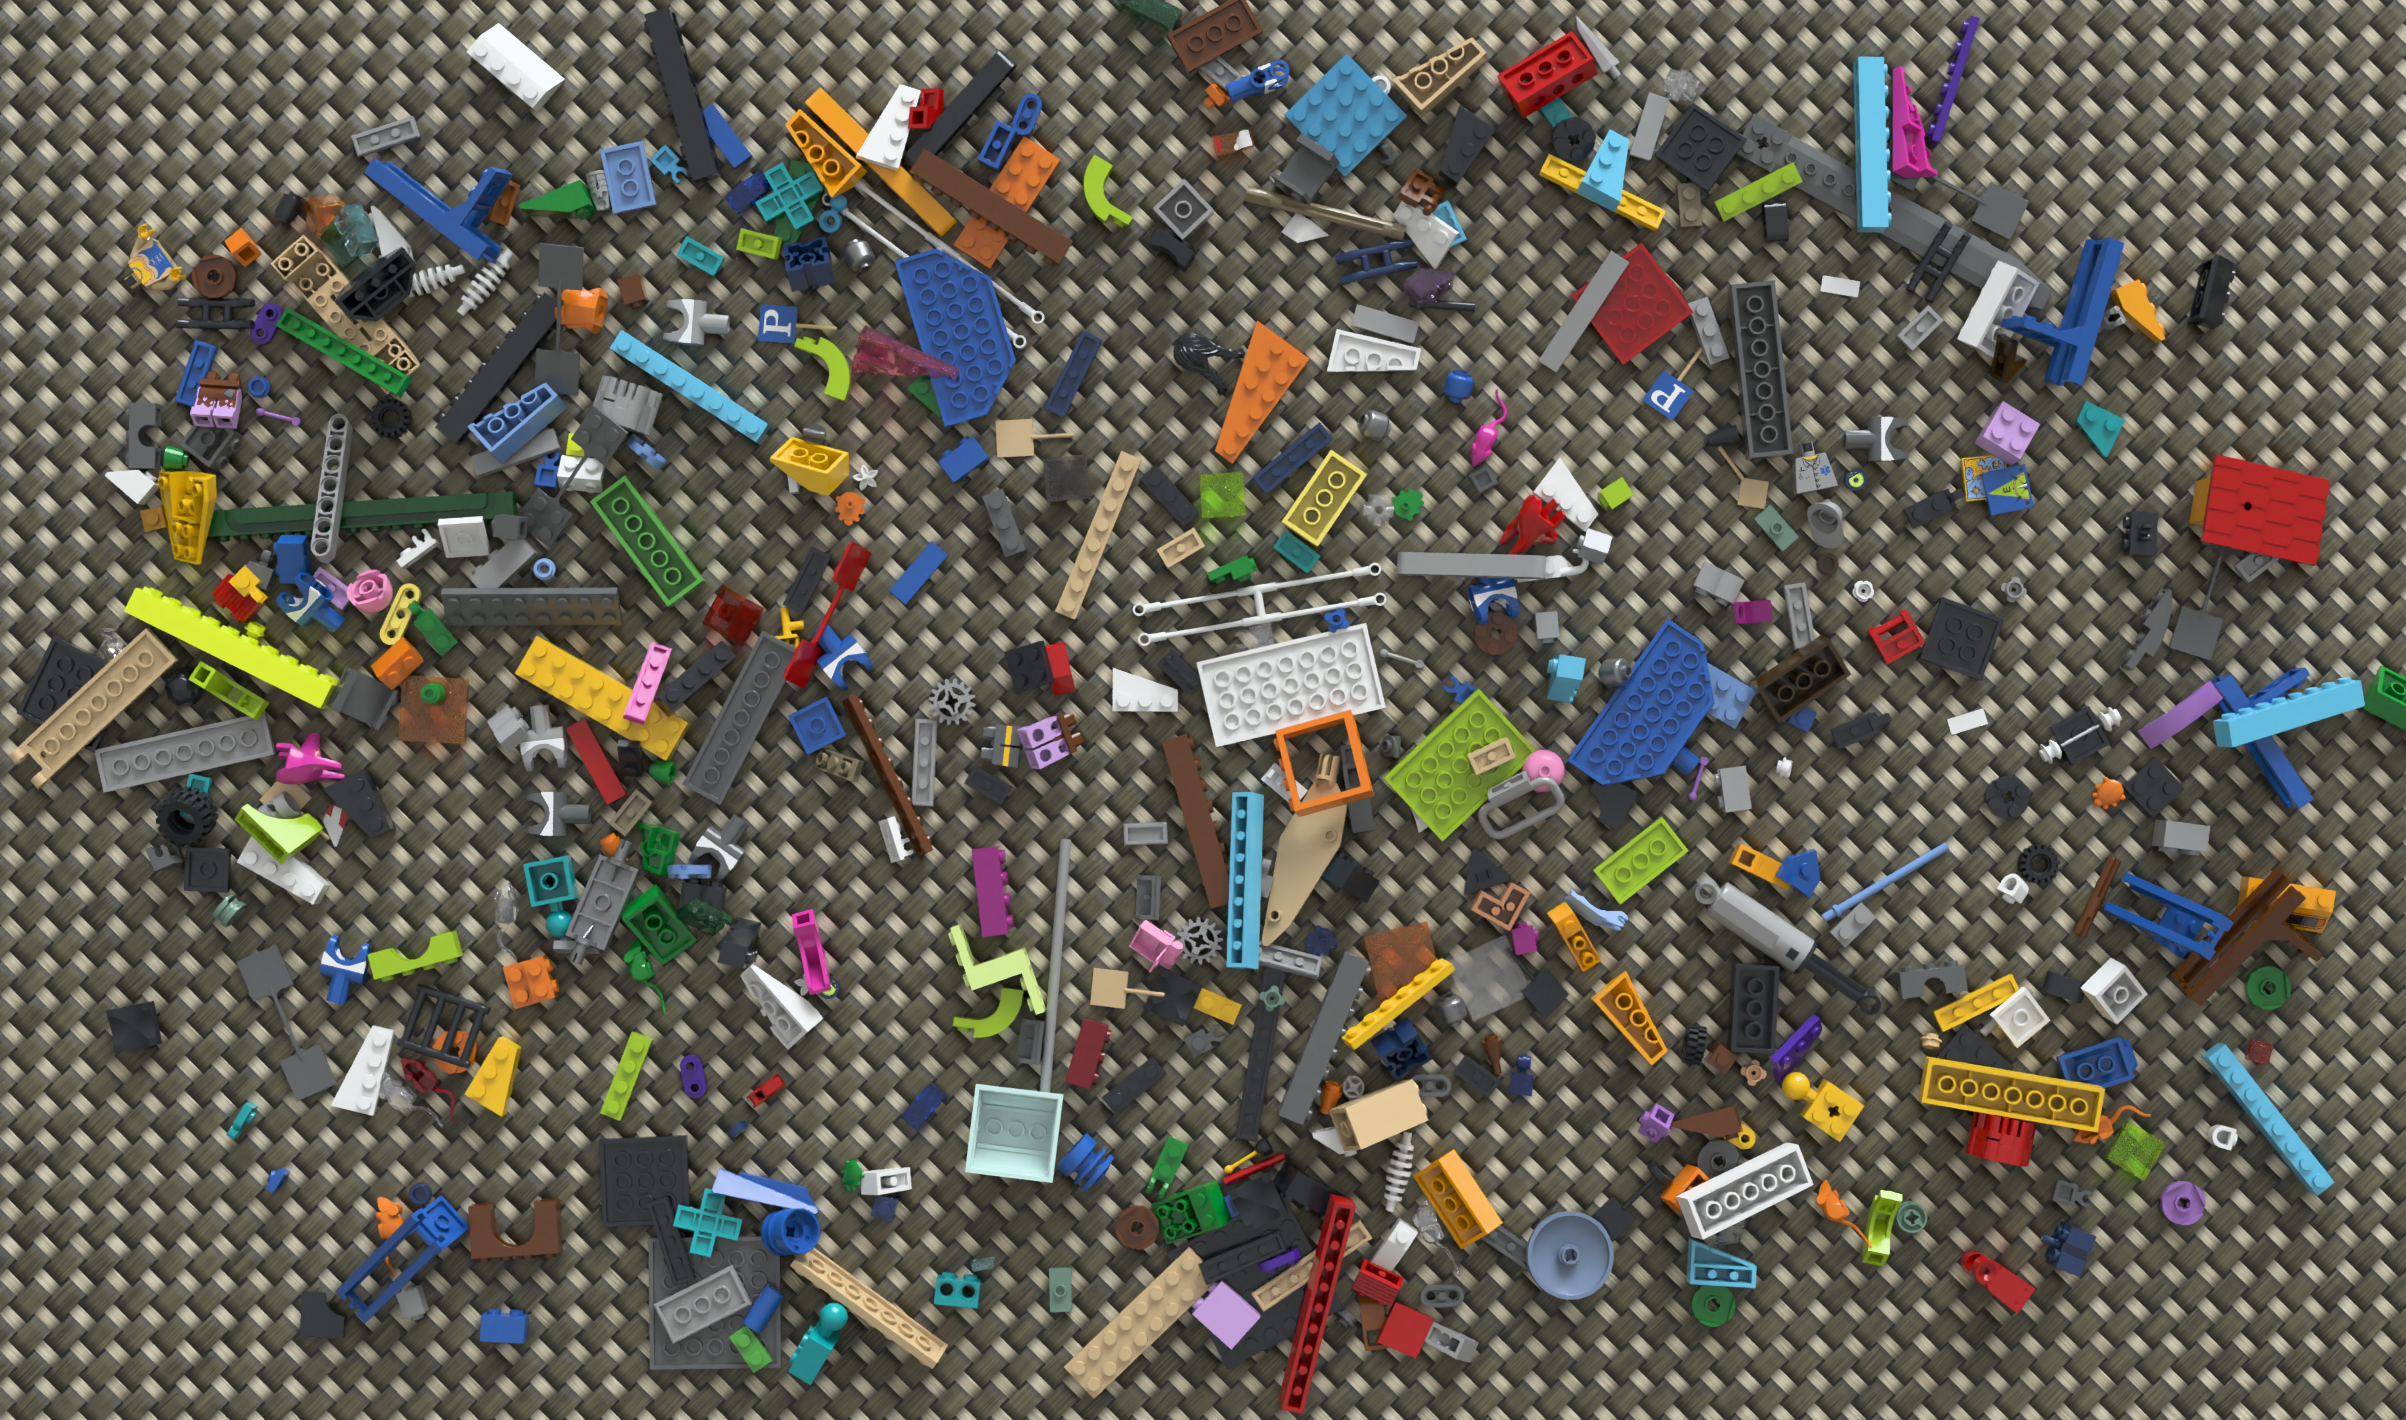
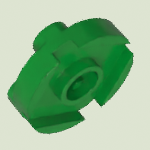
M2261 966L2248 973L2245 982V993L2252 1005L2265 1010H2273L2282 1006V1003L2288 999L2291 992V984L2289 978L2280 969L2272 966ZM2266 982L2269 985H2273V989L2269 990V994H2266V991L2263 990Z
M1699 1285L1692 1295L1691 1308L1693 1315L1706 1326L1718 1327L1729 1321L1735 1312V1299L1726 1286ZM1714 1298L1719 1306L1710 1310V1306L1707 1303Z

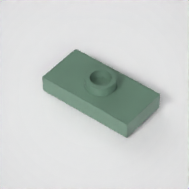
M1771 505L1753 519L1781 552L1799 538Z
M1071 1267L1049 1268L1050 1312H1072Z

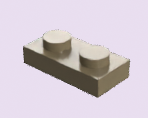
M1694 183L1677 184L1680 228L1701 227L1700 187Z
M635 789L610 820L609 824L627 837L654 802L638 789Z

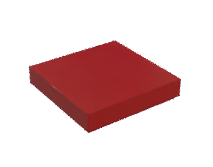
M1394 1301L1376 1341L1417 1358L1434 1318Z

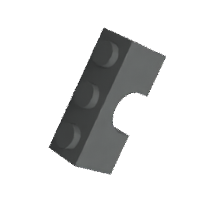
M129 403V408L126 411V419L129 421V430L126 431V441L129 443V452L126 453V464L129 469L161 470V448L148 447L144 441V435L149 428L162 427V405L156 403Z
M1000 489L982 496L1005 558L1008 559L1026 552L1025 544L1016 525L1004 490Z
M1957 960L1945 961V966H1936V963L1923 964V968L1915 969L1914 966L1901 967V971L1895 972L1898 997L1906 999L1924 996V984L1933 977L1939 980L1943 993L1968 991L1965 965L1958 964Z

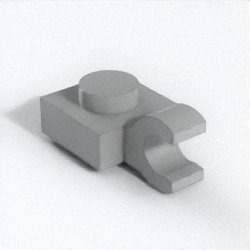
M1263 858L1261 896L1268 898L1274 878L1268 875L1272 860Z

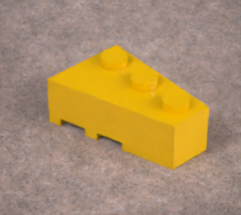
M504 1036L499 1037L465 1092V1095L501 1117L507 1115L522 1047Z

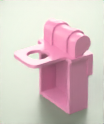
M1145 920L1136 932L1129 947L1153 962L1149 971L1151 973L1159 964L1166 969H1171L1176 963L1177 957L1181 954L1183 945L1179 941H1174L1176 937L1166 930L1163 932Z

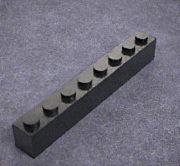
M666 7L644 14L646 18L644 27L652 39L650 48L658 60L656 68L664 80L662 89L665 96L669 97L670 104L668 109L670 115L675 118L676 125H674V130L682 142L680 151L683 158L687 159L688 167H686L688 177L698 184L721 177L723 175L705 120L703 106L675 10Z
M546 292L543 295L539 294L532 303L534 306L530 311H525L519 318L520 323L515 329L511 328L507 332L504 343L494 348L491 353V359L488 362L485 361L479 367L478 375L474 379L471 378L465 384V391L461 396L457 395L450 403L452 407L448 412H443L436 422L438 424L435 428L455 444L461 445L471 432L467 426L472 423H479L535 354L536 349H539L556 328L557 320L554 309L557 307V301Z

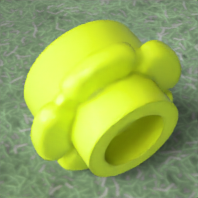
M249 621L248 625L244 626L247 630L246 634L252 638L259 639V637H264L266 627L257 622Z

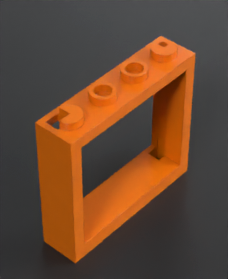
M1351 709L1275 731L1277 738L1274 739L1276 750L1280 751L1282 758L1278 759L1281 770L1285 771L1287 777L1283 779L1286 791H1290L1291 798L1288 799L1291 811H1295L1298 817L1374 797L1355 717ZM1345 723L1361 787L1301 803L1286 739Z

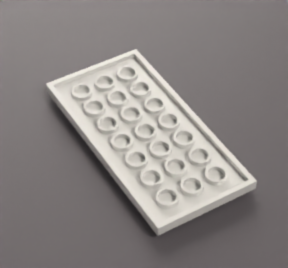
M1366 623L1350 626L1346 629H1338L1335 633L1329 631L1196 662L1216 747L1275 734L1276 730L1350 709L1354 715L1386 708Z

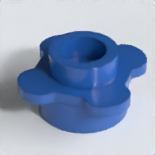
M1339 608L1336 612L1325 614L1324 618L1328 621V630L1335 633L1338 629L1348 628L1349 622L1345 619V611Z

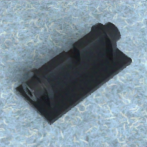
M1173 649L1166 653L1157 663L1187 694L1201 681L1200 676Z

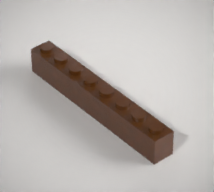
M923 149L910 170L914 181L921 185L924 183L930 185L933 193L940 197L943 194L950 198L949 202L958 208H961V206L969 210L968 214L977 220L980 217L988 222L986 225L996 232L999 229L1006 233L1005 237L1014 243L1017 241L1025 245L1024 249L1033 255L1036 252L1042 255V260L1052 267L1054 264L1058 266L1061 264L1073 244V241L926 149Z
M1187 734L1163 740V748L1210 908L1229 904L1230 864L1229 862H1224L1223 855L1226 854L1223 841L1218 842L1216 835L1220 833L1217 820L1212 821L1210 813L1214 812L1211 799L1206 801L1204 792H1207L1208 789L1205 779L1200 780L1198 771L1202 769L1199 759H1194L1192 750L1196 749L1193 738H1188Z

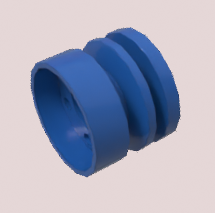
M1087 1133L1072 1147L1056 1167L1066 1177L1076 1171L1078 1175L1074 1180L1075 1185L1082 1179H1085L1086 1181L1080 1187L1083 1192L1098 1183L1109 1170V1166L1114 1159L1111 1154L1104 1160L1101 1159L1106 1152L1104 1148L1095 1154L1093 1149L1097 1142Z
M805 1208L776 1210L768 1214L761 1227V1239L765 1248L776 1256L806 1254L813 1250L820 1236V1226L816 1216Z

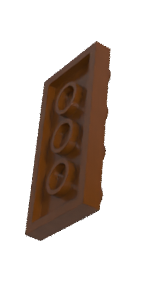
M1229 0L1170 32L1166 37L1189 74L1262 34L1263 29L1246 0Z

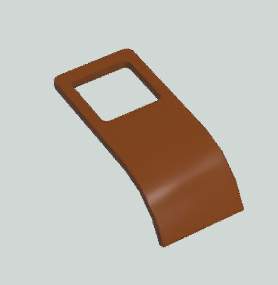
M1358 1295L1365 1350L1372 1351L1389 1348L1382 1344L1368 1346L1366 1331L1382 1328L1385 1321L1384 1306L1379 1305L1374 1299Z

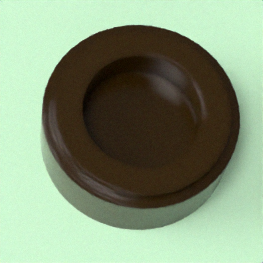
M1831 553L1822 554L1816 560V568L1823 575L1833 574L1838 569V559Z

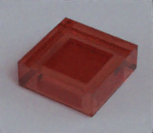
M2250 1038L2245 1059L2268 1065L2274 1044Z

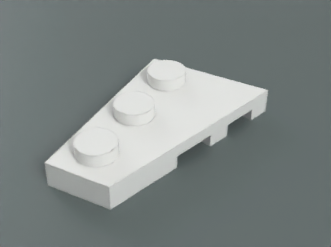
M1401 201L1393 216L1399 224L1406 225L1405 232L1432 267L1437 269L1459 232L1432 213L1429 216L1424 215L1422 212L1424 208L1418 205L1417 208H1414Z
M1559 458L1533 493L1547 504L1552 499H1555L1559 504L1556 511L1560 509L1566 514L1565 518L1585 532L1598 516V513L1561 458Z
M1113 668V711L1178 712L1177 689Z

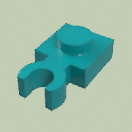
M252 1102L244 1104L234 1120L233 1126L229 1129L227 1136L233 1140L238 1138L247 1123L250 1125L257 1115L255 1110L258 1106Z

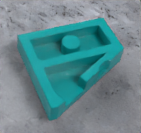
M2085 401L2075 422L2081 430H2084L2090 442L2094 443L2101 452L2100 455L2107 458L2125 419Z

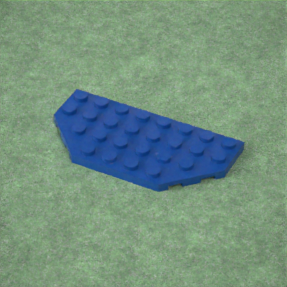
M938 249L896 260V268L945 428L987 416L1016 363L991 277L980 273Z
M1667 619L1633 666L1629 682L1625 686L1618 687L1567 761L1602 786L1664 775L1715 704L1704 643Z

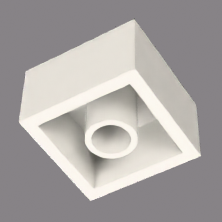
M2110 958L2081 987V990L2099 1013L2115 1024H2118L2147 995L2129 969L2113 958Z

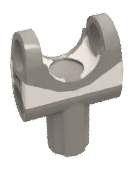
M692 299L666 301V308L677 309V311L682 312L684 324L677 331L664 333V340L684 345L704 346L705 333L729 334L730 316L706 314L707 301Z
M549 705L530 707L532 730H527L530 736L520 743L521 755L527 772L534 771L536 756L543 749H548L554 754L559 768H565L568 746L564 726L551 727Z

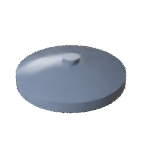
M1563 1211L1546 1217L1535 1227L1527 1243L1526 1262L1531 1277L1543 1291L1557 1298L1575 1300L1595 1293L1606 1282L1613 1266V1245L1607 1231L1597 1220L1584 1213Z

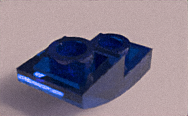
M761 169L735 187L725 196V199L735 212L740 214L754 206L757 199L773 189Z
M930 1082L910 1104L901 1118L918 1131L947 1098V1095Z

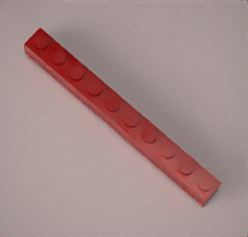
M1330 1194L1278 1397L1279 1405L1285 1411L1301 1414L1304 1411L1356 1209L1352 1198Z

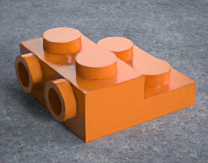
M546 955L503 967L515 1009L558 997L559 985L556 979L553 980L551 974L553 965L551 959H547Z

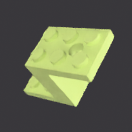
M962 923L950 928L951 932L948 935L952 946H957L958 953L955 955L959 966L963 965L966 972L963 974L966 987L970 986L971 990H975L1022 973L1020 982L1023 990H1028L1030 997H1028L1027 1002L1030 1011L1035 1010L1036 1015L1045 1012L1046 1007L1025 948L975 964Z

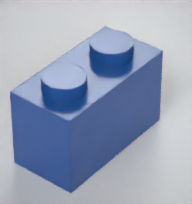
M996 121L978 157L979 164L999 173L1017 137V130L1000 121Z
M966 436L957 443L959 447L955 450L948 449L940 455L941 460L938 462L954 484L990 459L974 436L971 438Z
M281 535L278 541L274 543L273 548L274 555H277L278 559L276 575H279L280 583L295 584L294 578L300 572L311 575L307 535Z
M488 1309V1312L481 1315L480 1341L524 1344L528 1340L529 1314H523L522 1310H510V1313H501V1309Z

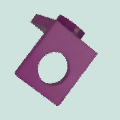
M1771 600L1734 602L1735 623L1748 624L1772 621Z

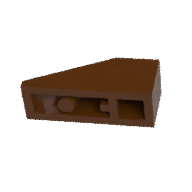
M1737 1106L1671 1122V1127L1717 1137H1726V1140L1738 1138V1133L1743 1132Z

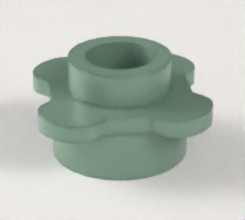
M1275 985L1271 986L1270 990L1263 991L1259 995V998L1264 1001L1267 1011H1273L1274 1007L1285 1003V998L1280 995L1279 988Z

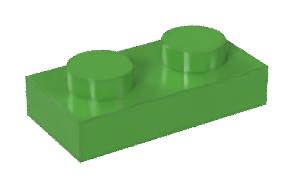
M743 1326L729 1336L753 1373L773 1360L757 1335L748 1326Z

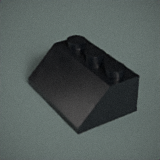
M2218 254L2203 260L2188 323L2210 329L2217 328L2219 324L2223 323L2225 318V312H2223L2224 304H2227L2230 297V291H2228L2229 283H2232L2235 277L2233 262Z

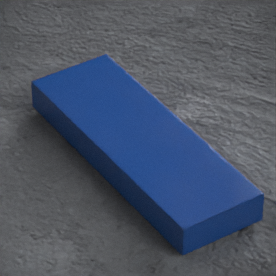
M713 103L703 110L710 137L732 166L736 169L752 157L751 153Z
M195 340L175 402L190 407L195 406L200 379H205L207 373L210 372L218 347Z
M931 541L889 591L907 605L948 555Z

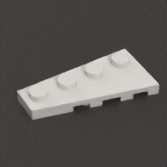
M899 85L857 153L856 159L898 171L910 130L908 129L910 107L917 106L921 93L920 90Z
M1337 329L1327 372L1416 371L1421 348Z
M376 1025L372 1026L331 1106L367 1115H375L395 1030Z

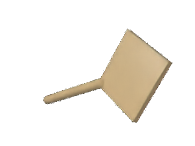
M1718 446L1721 454L1741 480L1737 505L1765 509L1769 482L1744 478L1722 446Z

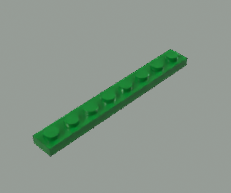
M288 307L276 324L277 327L400 398L413 380L406 374Z

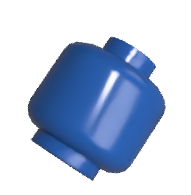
M1455 369L1454 372L1447 375L1443 391L1446 395L1450 396V401L1461 403L1462 400H1467L1471 397L1474 386V379L1470 377L1471 373Z

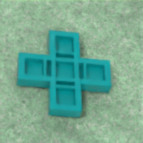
M782 162L764 172L774 192L755 203L766 222L786 212L797 231L815 221L805 203L806 200L823 191L813 171L793 181Z
M705 1188L700 1209L678 1205L673 1227L694 1232L689 1254L711 1258L716 1237L735 1242L738 1241L743 1219L721 1215L726 1195L713 1193L711 1189Z

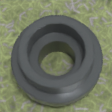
M1345 1308L1337 1312V1321L1344 1328L1350 1327L1352 1329L1357 1321L1356 1318Z

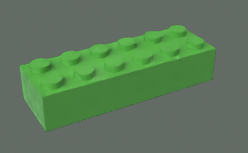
M623 476L590 501L668 607H674L706 583L705 579L629 477Z

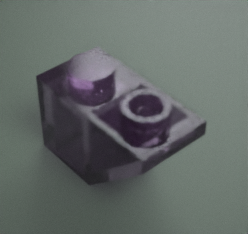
M1421 268L1405 280L1403 291L1421 308L1425 304L1430 305L1434 302L1440 293L1448 292L1453 287L1455 274L1450 271Z

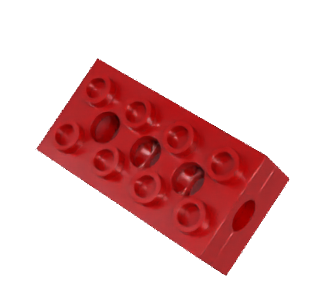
M1571 31L1500 73L1497 77L1503 93L1524 119L1598 75L1593 57Z

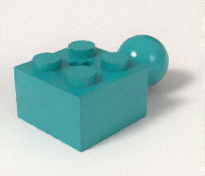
M571 855L523 864L531 907L549 904L551 913L546 919L547 931L557 938L566 937L565 934L572 916L567 911H564L562 901L579 898ZM551 876L552 878H555V883L553 884V887L552 884L547 883V880L550 879Z
M829 1303L822 1308L819 1316L820 1320L815 1327L810 1326L789 1360V1363L792 1365L788 1372L809 1385L812 1384L841 1336L838 1330L842 1329L847 1323L848 1314L841 1304Z

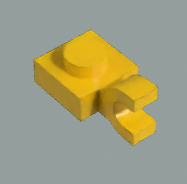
M246 566L229 581L243 597H247L250 594L257 603H263L268 598L257 587L261 581Z

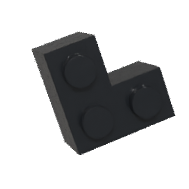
M1337 851L1322 877L1367 903L1380 882L1373 877L1375 872L1365 866L1361 870L1362 865L1353 859H1350L1349 862L1346 861L1348 856Z

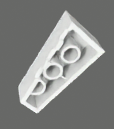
M252 836L237 863L311 904H320L330 886L298 854L281 865Z

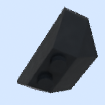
M400 247L378 259L344 286L334 301L347 318L377 322L410 295L416 264L406 250Z

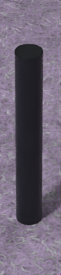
M1410 298L1409 307L1475 311V303Z

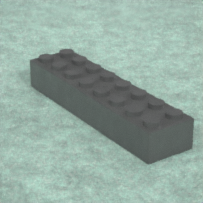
M1775 280L1732 284L1728 287L1746 460L1790 456L1793 454Z
M1343 950L1278 1108L1279 1116L1301 1125L1304 1124V1121L1309 1122L1313 1112L1310 1106L1313 1100H1318L1321 1093L1319 1084L1321 1080H1326L1330 1070L1327 1066L1329 1060L1333 1061L1337 1054L1338 1048L1335 1046L1337 1040H1342L1341 1037L1346 1032L1344 1023L1346 1019H1351L1355 1009L1352 1006L1354 999H1359L1363 987L1360 986L1362 979H1367L1371 967L1367 959Z

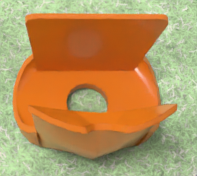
M602 288L590 291L566 289L562 292L564 304L561 307V324L566 325L569 329L587 328L593 334L599 333L603 329L608 296L605 290ZM555 307V317L557 320V307Z

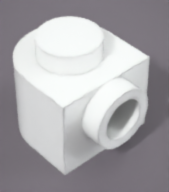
M2017 874L2005 876L1997 887L2003 894L2002 898L2010 904H2014L2015 901L2021 904L2029 891L2027 883Z
M2220 1124L2214 1125L2208 1131V1140L2217 1147L2231 1150L2232 1146H2235L2237 1142V1129Z

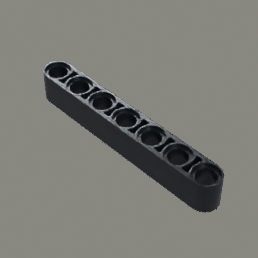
M1002 50L996 52L934 121L930 128L907 151L901 162L911 170L923 149L938 156L1014 71L1017 64Z

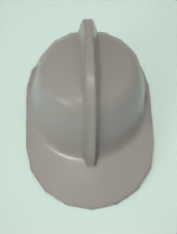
M1830 499L1812 504L1808 508L1807 517L1814 540L1824 548H1837L1844 539L1843 515L1840 507L1831 502Z

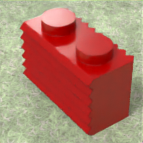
M228 574L211 593L215 597L213 601L223 609L227 607L232 612L230 616L237 622L249 623L265 605V602L257 603L250 594L247 597H243L229 583L234 575Z
M1366 1259L1363 1261L1351 1289L1355 1290L1360 1296H1368L1374 1299L1379 1305L1391 1307L1404 1278L1371 1261L1368 1262Z

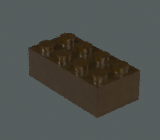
M1820 635L1752 681L1750 685L1771 719L1781 723L1849 677L1851 673L1830 639Z

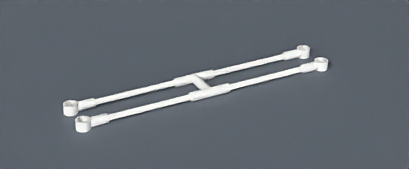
M861 180L856 183L855 187L867 193L922 234L936 249L979 271L960 257V254L931 232L925 231L870 190ZM829 193L823 195L822 201L825 206L831 207L830 203L825 202V199L830 196ZM848 208L839 212L862 227L900 257H909L850 213ZM992 281L994 289L1019 307L1018 309L1032 318L1034 324L1040 325L1044 322L1045 317L1041 311H1035L1025 302L1019 301ZM1037 314L1042 316V320L1039 322L1034 320V316ZM1006 327L1010 341L1014 343L1016 348L1023 349L1027 343L1025 337L1017 335ZM1019 338L1024 340L1021 346L1016 344V340Z
M1372 563L1370 566L1355 568L1352 571L1282 583L1272 582L1183 600L1144 605L1137 603L1133 607V612L1136 616H1142L1145 613L1159 611L1162 608L1232 596L1254 595L1257 616L1243 618L1240 621L1170 633H1142L1138 637V642L1142 646H1147L1150 643L1164 641L1167 638L1237 626L1247 627L1282 621L1284 618L1337 610L1339 608L1369 605L1382 606L1386 603V596L1383 593H1377L1375 596L1360 598L1357 601L1287 613L1266 614L1262 593L1277 591L1279 588L1349 576H1377L1381 572V566L1378 563ZM1376 565L1379 568L1378 573H1372L1371 567ZM1378 595L1383 596V603L1376 602ZM1137 606L1143 607L1144 610L1141 614L1135 612ZM1144 635L1149 638L1146 644L1140 641V638Z

